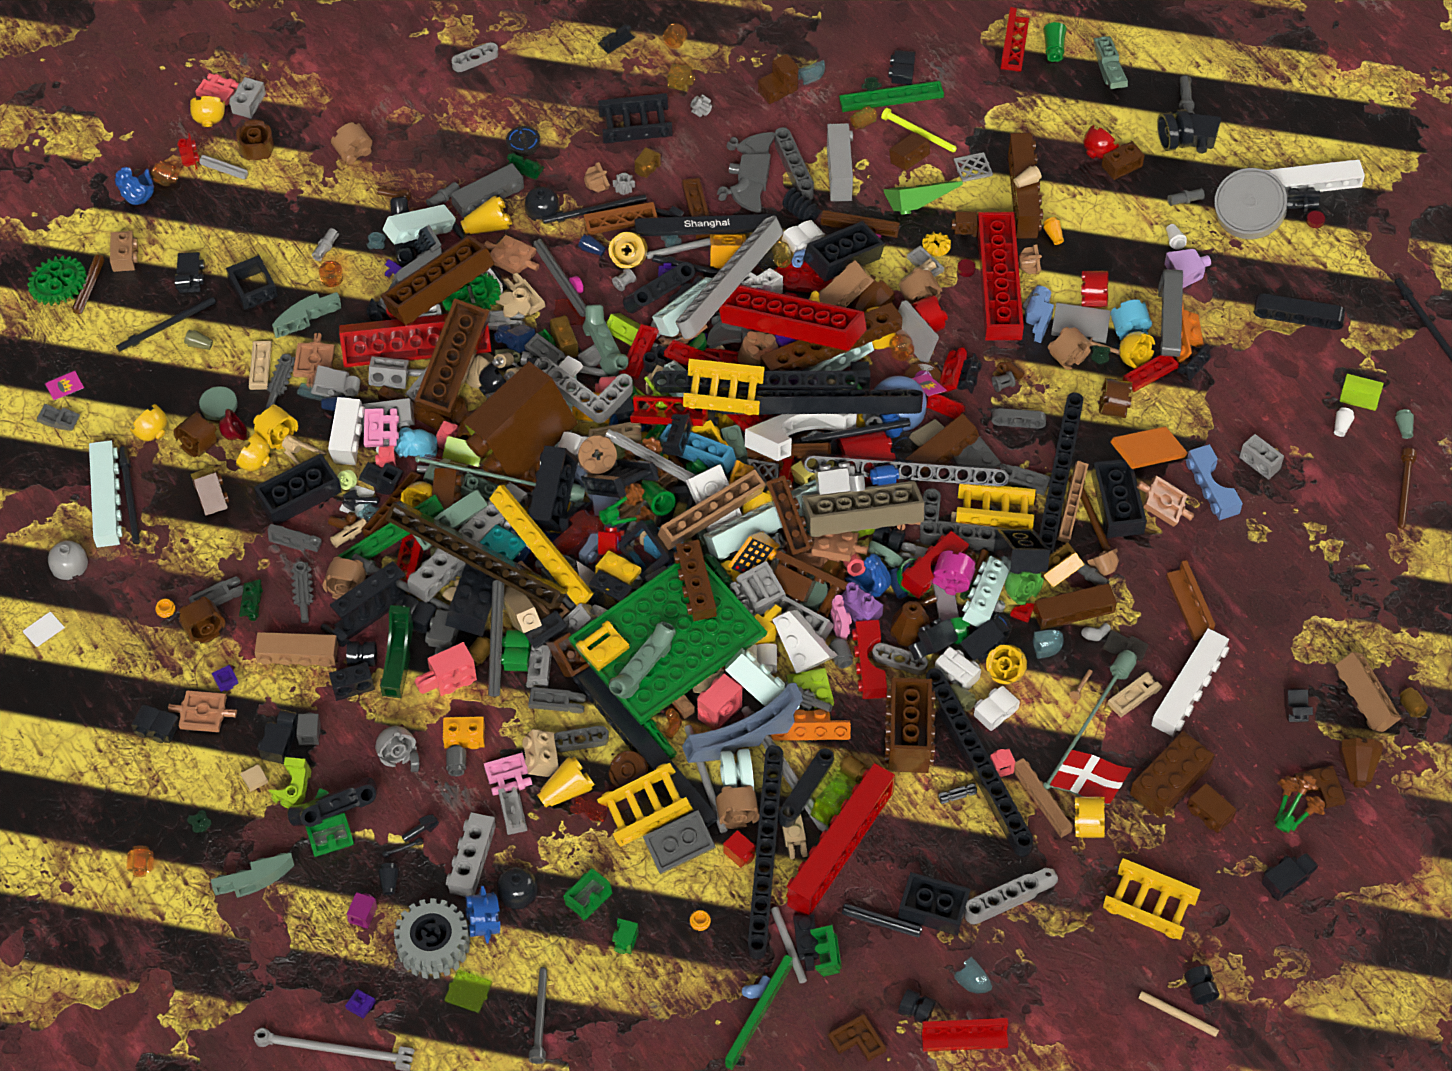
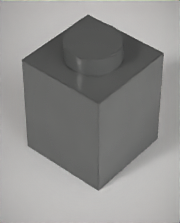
M298 714L297 739L299 745H319L321 723L318 714Z

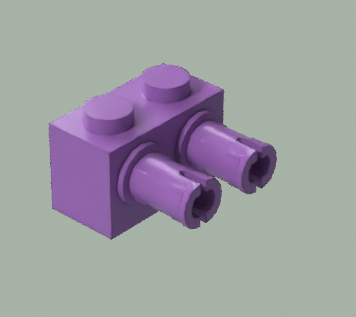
M850 582L846 586V591L841 595L846 613L849 612L854 622L878 620L882 616L883 605L875 600L873 596H870L871 594L861 590L854 582Z

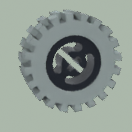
M430 898V903L428 904L425 903V899L420 900V906L418 907L413 903L409 906V913L405 910L401 913L402 920L397 919V929H394V940L400 961L403 962L407 970L411 968L412 974L418 976L419 972H421L422 978L428 979L429 974H433L434 979L440 978L439 973L444 972L445 976L450 975V968H453L455 971L460 968L459 961L464 963L466 960L465 953H469L470 938L466 919L464 920L461 911L457 912L455 905L451 904L448 907V903L445 900H441L440 904H437L436 899ZM421 932V934H422V940H421V941H418V940H417V937H418L419 933ZM446 932V937L442 942L441 933Z

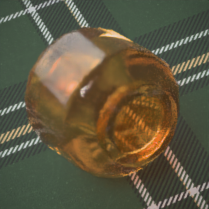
M671 24L663 34V41L672 49L680 48L687 39V31L680 24Z
M165 161L155 163L151 172L155 182L167 187L172 183H176L179 174L176 173L177 167Z
M326 261L319 267L320 280L324 286L336 287L342 283L344 275L342 267L338 262Z
M898 334L892 337L889 342L892 357L897 361L910 359L914 354L911 338L905 334Z
M134 846L127 853V871L133 873L134 877H146V873L153 870L154 853L149 850V847Z

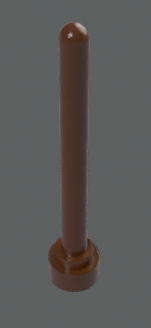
M1405 448L1401 453L1404 471L1398 517L1399 529H1404L1406 526L1412 464L1417 458V451L1412 448Z
M1072 475L1068 478L1069 483L1071 482ZM1083 485L1080 499L1103 551L1108 552L1111 550Z

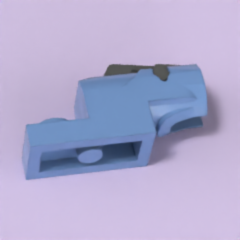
M1036 286L1022 307L1025 310L1026 322L1034 325L1032 332L1035 333L1034 341L1039 343L1043 340L1054 305L1050 304L1051 291L1044 286Z

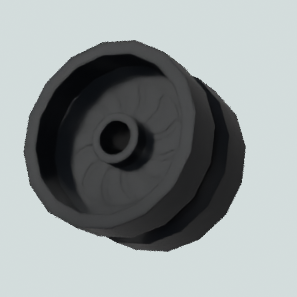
M1186 109L1175 110L1173 114L1171 112H1164L1158 115V136L1165 151L1176 150L1178 146L1180 148H1187L1193 145V124Z

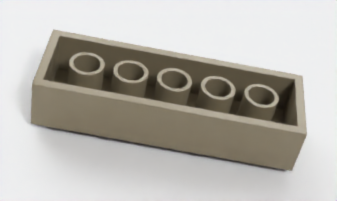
M910 481L865 487V490L856 492L846 491L823 495L802 496V515L810 536L820 537L822 535L924 522V501L916 482Z

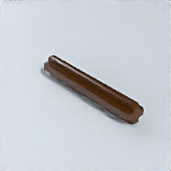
M96 254L86 275V284H82L84 289L79 291V295L72 307L75 314L80 315L84 310L104 263L102 255Z

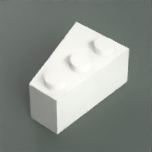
M337 398L328 447L334 464L353 466L357 464L359 436L362 430L361 418L364 417L365 407L362 406L360 399Z
M798 610L788 611L772 619L796 673L808 671L838 656L828 647L822 637L820 638L813 630V627Z

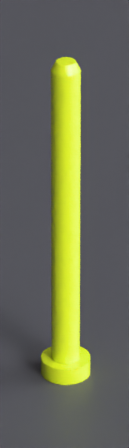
M886 108L881 116L883 120L889 119L951 152H956V146L891 113V109Z

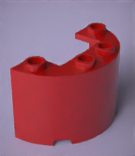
M884 431L836 439L840 449L838 455L896 459L895 453H891L890 450L892 448L891 438H887ZM870 462L864 465V471H869L872 468V463ZM864 477L865 487L877 486V484L872 485L870 477Z

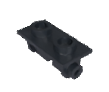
M624 24L615 33L612 32L606 37H602L598 45L609 54L634 39L635 36L630 33L631 26Z
M371 298L366 310L371 321L391 320L390 317H386L388 316L387 312L378 305L379 301L375 302Z
M1208 344L1197 346L1189 356V359L1186 358L1178 366V372L1181 374L1186 373L1188 379L1191 380L1211 359Z
M973 353L972 358L967 357L964 360L961 373L966 374H960L957 385L959 390L969 389L971 394H973L974 387L977 385V377L982 368L981 361L978 360L975 353Z

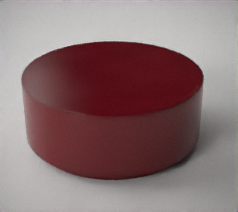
M1311 211L1307 215L1306 222L1311 228H1321L1324 225L1325 216L1320 211Z
M963 259L958 263L957 272L963 277H970L975 273V263L970 259Z

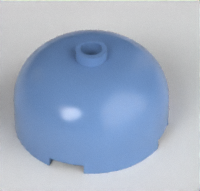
M892 376L881 381L874 390L914 389L923 392L921 413L899 414L900 420H910V427L903 428V432L914 429L923 421L927 408L926 395L923 388L915 380L906 376Z

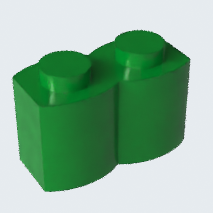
M507 630L506 636L502 637V648H505L504 653H501V664L504 665V671L528 672L531 643L521 631Z

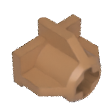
M599 162L595 166L588 168L584 176L586 187L598 193L608 190L610 187L606 178L607 171H603Z
M1037 245L1024 248L1018 256L1019 268L1028 275L1041 272L1040 259L1042 255H1039Z
M1117 548L1108 552L1103 551L1099 556L1088 560V564L1091 568L1095 567L1102 576L1115 572L1119 562L1116 555L1118 552Z

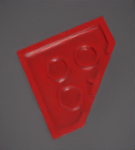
M792 259L774 269L775 272L783 276V290L810 293L813 291L820 292L833 280L824 282L805 261L801 267L796 268L792 265Z

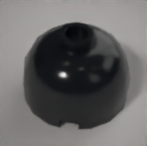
M545 186L533 188L525 197V213L533 221L555 215L560 208L557 194Z
M492 362L487 364L479 374V382L481 384L479 389L484 396L489 395L491 397L506 383V380Z
M511 867L505 870L497 882L498 898L507 908L515 910L526 908L528 904L536 900L538 894V884L533 873L522 867Z

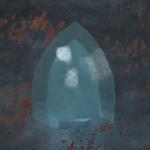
M824 60L799 69L798 80L802 79L803 85L819 80L825 71Z
M1056 630L1034 632L1033 645L1037 659L1056 655L1061 650L1064 643L1061 632Z
M972 957L964 962L966 967L960 972L957 971L954 976L961 986L969 992L978 994L992 990L988 976Z

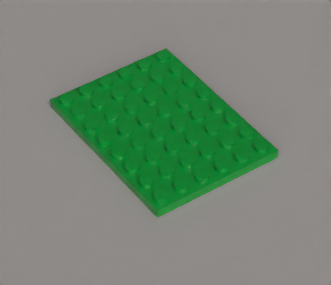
M706 563L705 566L716 605L717 617L693 621L692 614L688 615L686 603H689L688 597L684 598L682 586L685 585L683 580H679L677 569H680V565L673 564L568 638L571 645L609 688V681L619 675L653 634L659 622H667L675 628L676 633L671 641L670 651L652 667L639 683V689L634 695L627 699L616 696L640 725L725 666L741 648L746 651L767 636V631ZM608 620L613 628L629 644V649L597 671L578 650L576 643L580 640H585ZM606 633L587 648L592 650L610 635Z

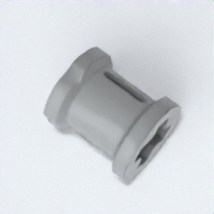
M625 268L618 277L612 278L614 286L619 291L625 290V286L636 281V276L629 268Z

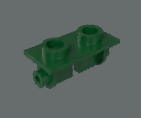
M509 153L507 156V160H509L507 165L512 163L521 175L537 180L544 169V166H541L539 162L529 159L525 160L523 157L516 155V153Z
M704 555V562L730 588L729 585L733 583V580L715 556Z
M261 579L244 583L239 617L248 616L250 621H256L259 617V605L257 604L260 603L263 592Z

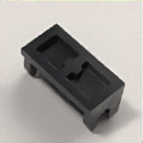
M673 414L671 419L674 420H672L667 440L662 444V447H664L662 453L683 456L693 424L689 414Z
M555 610L540 621L542 626L524 634L534 650H536L547 641L567 630L568 627Z

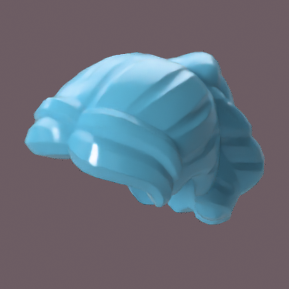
M408 427L400 429L397 446H395V452L399 457H407L408 455L424 457L425 454L436 456L438 449L437 438L432 433L422 429L412 430Z

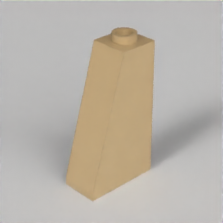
M510 586L504 588L503 604L513 627L525 633L542 626L535 607L526 595Z

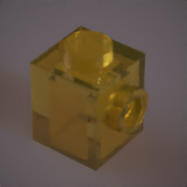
M672 63L668 73V88L688 92L690 85H693L695 75H692V67Z

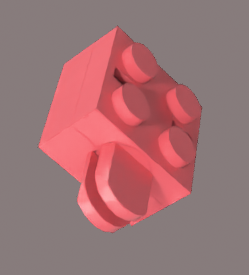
M464 642L427 658L430 671L418 676L415 679V684L422 694L437 688L439 694L443 696L476 681L474 660Z
M726 674L716 678L712 682L711 687L707 691H702L697 698L698 720L711 730L720 729L742 707V690L744 687L733 677L730 678Z

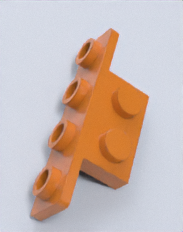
M1183 301L1180 357H1177V362L1180 363L1192 354L1190 345L1199 347L1204 344L1199 315L1184 310Z
M799 709L793 714L795 722L788 733L770 735L773 741L849 740L851 723L849 720H830V712L822 709L815 711Z

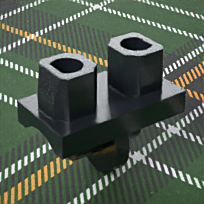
M1314 187L1307 188L1305 191L1290 188L1287 195V209L1301 208L1302 212L1305 213L1308 211V208H1319L1321 192L1316 191Z

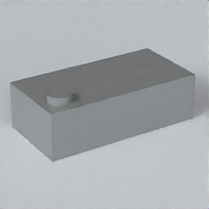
M849 123L828 124L830 201H852L853 172L850 141H853V131H849Z

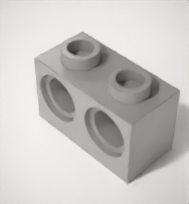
M244 77L243 81L238 84L237 91L229 100L232 113L252 118L266 95L264 82Z
M372 356L369 365V385L376 387L385 385L395 389H406L409 360Z
M1254 434L1243 444L1239 458L1269 480L1281 469L1284 455Z

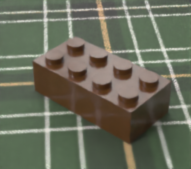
M1182 731L1132 783L1130 795L1162 819L1212 767L1215 755Z

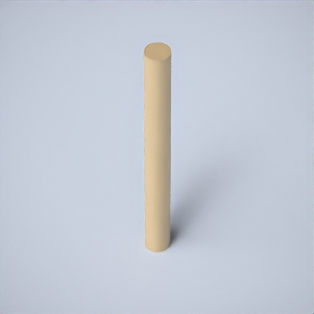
M1143 991L1138 998L1214 1037L1219 1032V1029Z

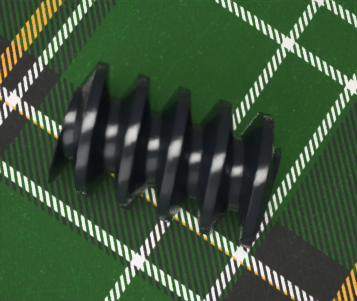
M795 187L791 188L783 198V207L798 217L799 220L803 222L812 220L814 222L818 218L821 210L817 209V205L815 203L812 204L810 199L807 200L805 195L802 196L800 191L797 192Z

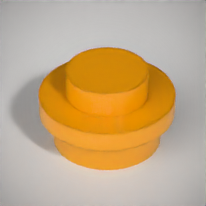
M162 599L157 603L155 610L158 616L167 618L174 614L175 605L169 599Z
M698 910L691 915L690 925L693 929L703 931L710 926L711 918L707 912Z

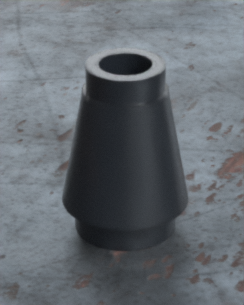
M394 863L381 864L378 872L382 894L393 895L395 894L399 869H397V865Z

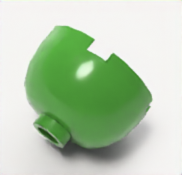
M1009 572L1005 581L1006 593L1017 604L1025 605L1030 601L1027 599L1031 596L1036 598L1042 589L1044 582L1041 577L1042 574L1030 572L1014 574Z

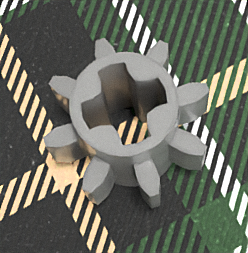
M703 94L701 97H694L690 105L693 108L691 112L699 117L708 115L712 109L711 100Z
M621 173L616 175V180H613V187H615L616 193L619 192L625 195L632 193L635 181L632 175Z

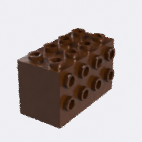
M892 678L891 689H887L886 748L884 761L885 764H888V771L929 773V766H933L935 754V691H932V679Z

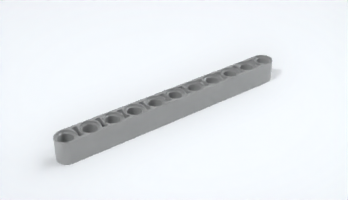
M770 216L762 221L676 320V325L684 339L694 337L782 236L784 231L776 216Z

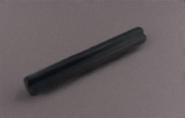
M845 903L843 905V915L917 938L922 933L921 925L853 904Z

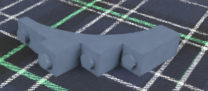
M577 464L574 481L580 484L581 487H584L581 476L587 473ZM587 494L592 502L595 519L588 541L579 552V562L584 566L594 562L597 558L598 531L604 530L606 526H611L610 523L607 525L602 523L599 511L613 505L620 498ZM626 523L615 525L617 529L624 530L625 534L627 530Z
M789 683L784 691L771 703L739 722L717 730L689 735L682 745L688 763L720 760V752L731 751L734 755L738 748L759 746L766 735L788 733L795 722L793 714L803 700L802 693L799 691L797 684Z

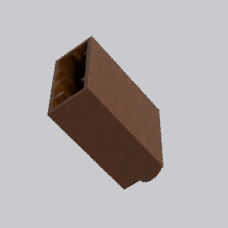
M528 361L463 421V424L471 435L466 440V444L478 457H485L480 463L485 472L520 479L525 472L540 460V454L543 452L544 446L554 447L561 440L563 433L570 432L578 422L553 378Z

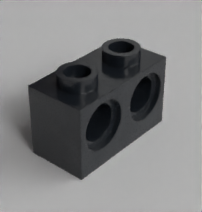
M367 662L329 673L336 701L374 690Z

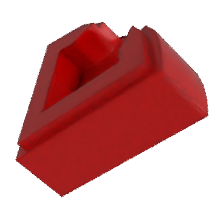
M1026 603L1025 605L1016 606L1012 609L1010 616L1028 623L1034 610V604Z

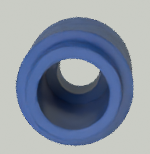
M882 414L881 420L882 423L900 421L899 414ZM903 428L886 430L884 432L886 436L895 438L900 436Z
M891 464L871 469L872 485L877 484V486L895 484L896 479H899L898 468H894V465Z

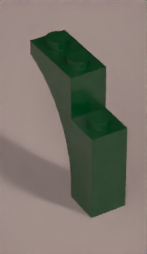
M390 605L387 653L380 685L381 693L384 697L402 699L410 664L409 646L414 627L410 607L404 605Z

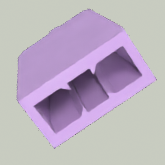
M1187 249L1166 253L1164 264L1167 269L1183 270L1184 288L1204 277L1205 267L1211 265V259L1208 255L1199 257L1195 249Z

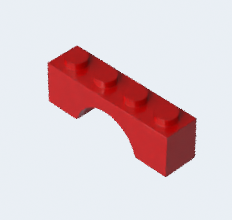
M952 531L946 536L942 535L935 546L932 545L928 548L924 557H918L914 562V566L912 568L908 567L903 572L901 586L919 599L930 589L935 576L931 571V567L936 565L939 555L944 551H953L952 554L959 555V552L966 554L969 544Z
M879 620L856 621L855 629H852V640L856 641L857 645L854 646V658L858 657V663H856V675H860V680L857 681L858 692H862L863 699L886 698L887 682L885 670L875 667L868 659V655L873 651V647L881 643Z

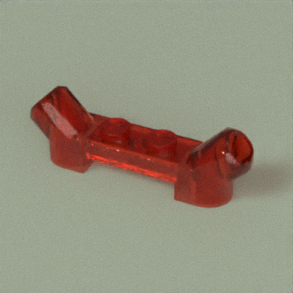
M581 510L569 519L573 525L552 543L562 555H566L588 534H598V531L604 530L605 524L602 523L599 515H590L586 510ZM531 552L528 561L533 566L532 571L541 575L542 568H536L535 566L536 560L539 559Z

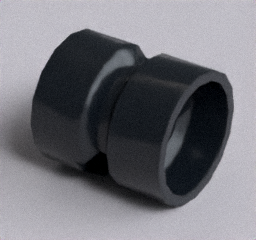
M891 526L875 529L872 541L880 543L898 554L904 542L906 531L899 530L897 527L891 529Z
M348 641L346 649L347 666L351 667L367 662L368 667H376V641H364L363 644H360L359 641Z
M1198 966L1184 974L1187 986L1192 988L1190 995L1194 1004H1207L1219 997L1217 985L1215 982H1212L1214 977L1209 966Z
M908 988L903 996L898 1013L908 1018L913 1016L914 1020L919 1023L929 1021L936 1000L926 995L920 997L919 992Z

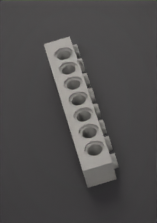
M509 482L505 487L520 505L526 508L528 506L527 493ZM488 500V506L467 523H464L458 532L480 542L495 525L504 528L507 520L494 504ZM438 548L429 560L424 561L422 566L409 576L407 580L409 591L427 603L466 563Z

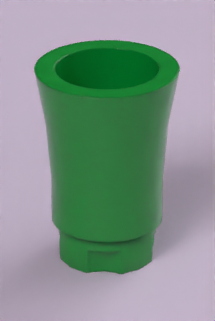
M1048 23L1043 28L1047 60L1051 62H1059L1063 59L1067 27L1062 23Z
M643 480L640 485L644 489L642 498L648 503L653 513L659 516L668 514L675 505V496L655 481Z

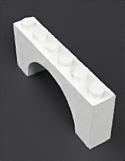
M781 414L745 429V447L779 461L791 456L792 438L788 437L789 435L812 429L832 431L856 428L857 414Z

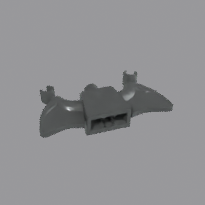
M775 133L756 134L744 139L740 144L736 137H732L730 142H727V149L735 150L737 148L743 155L740 164L730 163L729 166L730 174H738V184L731 186L730 189L724 186L720 187L717 192L720 201L726 200L727 195L731 194L732 198L740 206L756 213L761 212L760 195L762 191H766L771 156L769 148L775 139Z
M716 312V316L711 317L713 328L708 334L707 347L715 348L726 343L741 342V340L743 342L748 332L761 331L722 323L720 312Z

